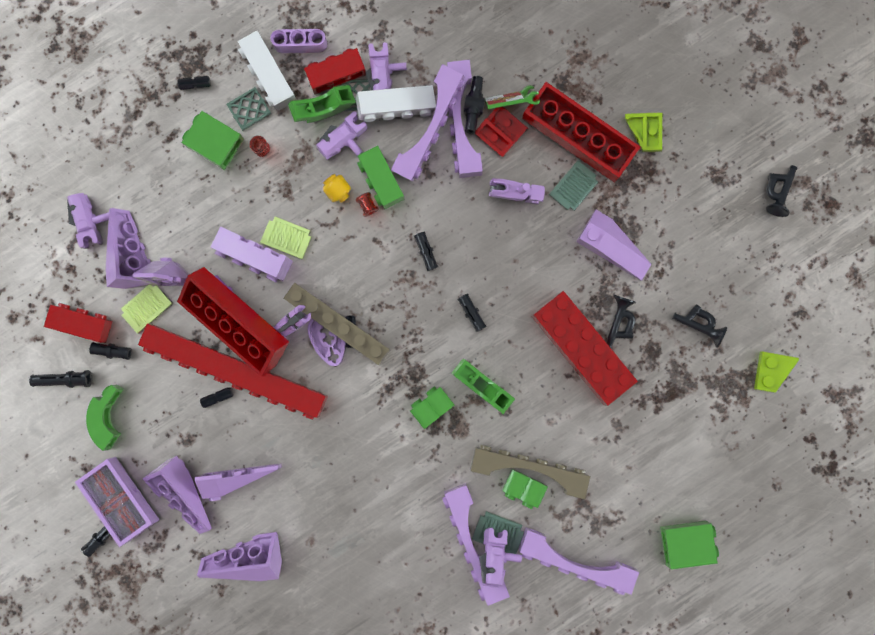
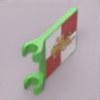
M532 85L526 86L519 92L487 97L484 100L488 109L524 102L533 105L540 103V100H532L535 94H539L538 91L534 90L528 94L529 89H534Z

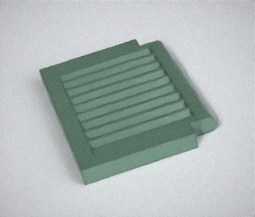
M578 160L549 195L565 209L571 208L575 211L598 184V181L595 179L597 175Z
M487 511L484 516L480 515L472 540L483 544L484 532L488 528L494 529V536L496 538L498 533L507 530L508 536L505 552L517 554L524 531H521L522 525Z

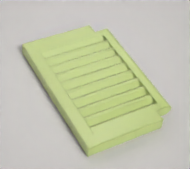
M274 217L273 221L269 220L260 243L303 259L312 237L309 236L310 230Z
M149 284L121 308L124 312L121 316L139 334L145 329L146 324L153 322L173 303L157 285L153 287Z

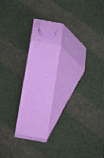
M109 209L106 254L107 287L127 289L151 284L133 278L134 272L148 265L151 261L145 255L144 244L140 243L137 235L138 230L128 210Z
M598 210L594 211L576 242L642 281L651 263L613 219Z
M160 258V261H153L134 272L133 278L158 286H184L189 273L179 263L172 261V258Z
M177 456L167 460L143 478L151 490L159 498L161 496L165 497L170 502L168 506L172 510L175 508L180 511L182 518L199 534L207 532L212 528L191 475L185 467V463Z
M273 464L204 473L195 477V483L202 499L209 498V501L221 500V496L280 469L282 465Z
M277 532L258 534L252 537L253 540L244 544L239 542L232 549L227 551L223 549L203 557L197 576L199 578L248 581L279 579L282 558Z

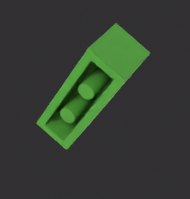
M379 146L358 155L359 162H357L361 173L365 172L368 176L365 180L370 190L374 188L377 194L374 198L378 206L382 205L385 210L405 200Z

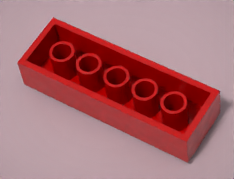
M548 82L544 83L539 90V94L533 99V101L540 100V103L537 105L529 104L522 117L528 124L614 183L619 179L641 147Z
M205 267L187 276L177 302L261 377L276 367L289 341Z
M564 291L531 316L603 405L609 406L638 382Z

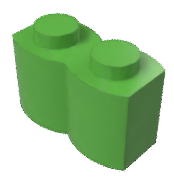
M434 386L426 393L427 398L423 401L419 398L411 405L413 409L410 412L424 429L454 406L441 387L436 389Z
M511 469L502 491L505 492L504 496L514 501L518 498L523 501L522 505L533 509V507H539L548 486Z

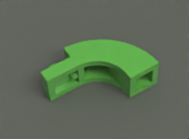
M350 85L333 87L327 93L315 98L291 101L288 106L294 122L307 120V123H312L335 116L353 106L356 101Z
M464 358L451 373L502 414L506 412L515 400L514 397Z
M119 385L107 386L101 394L103 397H93L87 409L86 424L89 435L95 445L102 451L110 450L121 434L112 426L110 421V410L123 391V388Z

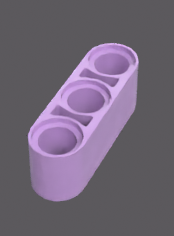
M320 29L275 30L270 37L275 50L279 53H320L325 51L328 45L325 34ZM279 39H284L282 44H277ZM298 39H303L302 43L296 44L295 42ZM316 39H322L320 43H314Z

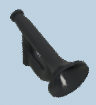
M791 165L787 174L769 173L766 193L770 199L776 202L767 205L766 210L774 216L787 217L790 213L789 209L786 208L785 202L798 169L796 166ZM777 181L784 182L780 193L774 191Z
M617 295L613 296L617 302V312L607 339V344L610 348H612L616 338L633 339V329L636 321L635 315L631 311L626 310L629 306L636 304V302ZM626 317L628 322L625 331H618L622 319Z
M697 304L686 316L676 314L675 312L672 318L711 337L716 348L721 344L727 331L726 326L721 329H714L716 326L715 317L711 313L702 310ZM697 315L706 319L708 324L703 325L693 319Z

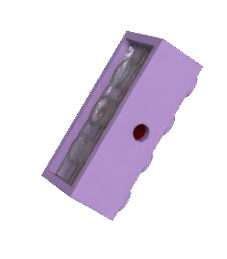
M117 457L106 459L75 481L119 547L128 543L159 521V518Z

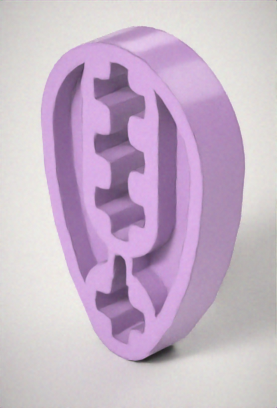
M311 319L308 324V335L315 351L328 365H340L345 354L346 342L330 331L329 335L334 337V340L331 341L332 344L329 345L328 342H324V339L327 338L326 333L321 331L324 327ZM331 348L333 349L335 355H339V358L336 359V363H334L332 360H329V357L332 356Z

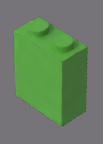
M201 111L200 114L194 117L193 125L184 133L181 143L225 170L244 138L240 133Z
M708 521L660 526L665 564L668 568L679 569L718 564L719 550L714 541L716 530Z

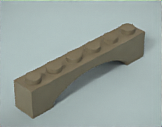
M296 283L291 286L283 299L295 307L304 305L303 313L306 315L311 313L313 320L377 365H380L390 352L389 348Z
M480 445V448L475 447L470 467L472 472L490 476L491 472L499 469H529L557 481L564 488L566 495L586 499L591 477L585 474L586 470L574 468V471L568 470L566 465L556 463L555 466L548 465V461L538 458L535 462L529 460V456L518 454L515 457L511 456L509 451L499 449V452L491 451L492 447Z

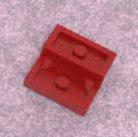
M502 106L495 108L488 118H485L475 134L500 156L504 157L526 132L528 127Z

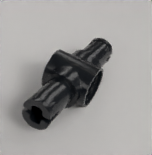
M473 76L471 90L465 98L464 112L467 116L465 132L469 134L476 133L478 118L483 113L485 97L482 94L484 78L481 76Z

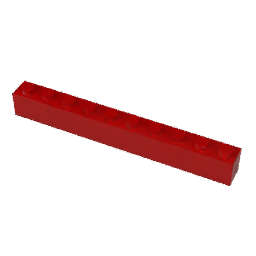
M146 324L138 343L139 346L144 347V352L153 355L155 352L161 354L160 358L170 362H172V359L176 360L181 367L187 369L193 367L197 369L196 373L204 376L210 374L215 376V381L225 383V381L232 383L231 387L241 391L243 388L247 389L252 396L258 398L264 396L268 398L267 402L278 405V403L286 405L285 409L291 412L301 411L303 412L302 416L312 420L314 417H320L328 397L325 394L271 372H267L261 377L244 361L153 324Z

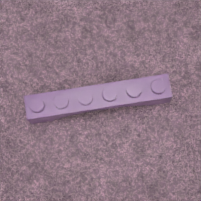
M470 60L447 62V67L463 74L465 77L464 81H466L462 91H458L455 96L457 101L453 109L449 108L448 110L449 117L453 118V124H450L451 136H455V143H452L453 154H457V161H454L455 173L459 172V178L482 176L481 153H476L470 145L461 120L462 97L467 85H471L472 81Z
M442 64L434 80L438 88V98L433 119L419 142L406 153L398 154L391 171L411 181L419 178L422 172L420 167L423 161L426 162L431 154L429 149L432 144L435 145L440 134L437 132L440 126L444 127L448 119L446 114L449 108L453 109L457 101L455 96L458 91H462L466 81H464L465 77L463 74Z
M466 483L444 491L445 497L442 498L446 509L450 508L452 515L449 517L453 527L457 526L459 534L456 535L460 545L464 544L467 552H464L467 564L471 563L474 570L471 571L474 582H479L481 589H478L481 600H486L489 606L509 598L510 596L504 581L503 586L500 587L483 586L479 555L472 543L468 527L469 507L473 504V500Z
M528 527L525 528L518 548L519 552L522 553V557L528 560L538 559L540 564L547 567L554 565L559 567L558 570L565 574L575 573L577 578L584 581L591 579L602 588L612 587L614 588L613 591L618 594L625 595V593L632 595L639 575V571L636 568L618 561L616 565L605 567L588 566L574 562L551 548L545 541L546 536L544 533Z

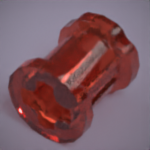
M254 136L250 140V148L259 157L267 156L270 152V146L264 137Z
M370 192L364 193L355 199L360 204L364 217L370 216L379 210L378 206L374 205Z

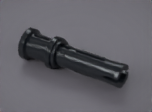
M85 370L84 372L68 371L66 374H32L29 378V384L32 387L66 385L69 388L83 385L84 387H90L92 384V373L90 370Z

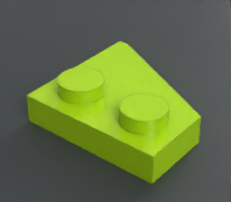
M662 113L625 114V120L638 145L641 146V151L662 152Z
M760 352L754 389L776 393L799 361V358Z

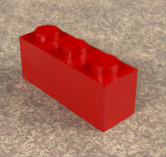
M357 48L347 49L343 54L337 56H328L324 61L310 63L304 68L314 95L340 86L342 83L366 76V70Z
M58 303V306L50 305L43 327L100 343L107 342L113 321L106 320V315L95 313V316L88 314V310L80 308L74 311L70 309V305Z

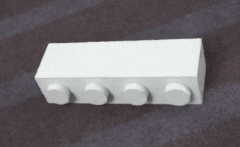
M258 31L237 41L241 47L238 49L243 59L247 58L250 63L247 67L251 74H256L259 78L256 81L261 91L265 90L268 96L265 98L270 107L275 106L276 110L280 111L287 107L291 101L297 100Z
M433 85L359 91L356 95L359 120H364L365 122H372L379 118L392 120L394 117L401 116L407 119L413 117V115L427 117L433 114L436 109Z

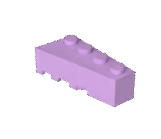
M223 227L219 228L211 245V248L216 250L214 254L222 258L229 256L233 258V263L240 266L246 264L250 266V271L257 274L263 272L267 274V279L277 282V280L284 281L293 262L287 256L279 255L277 252L267 247L264 248L249 239L246 240L244 237Z

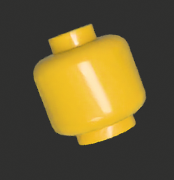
M333 174L323 182L322 190L331 202L339 200L342 203L349 197L348 193L351 187L342 175L336 176V174Z

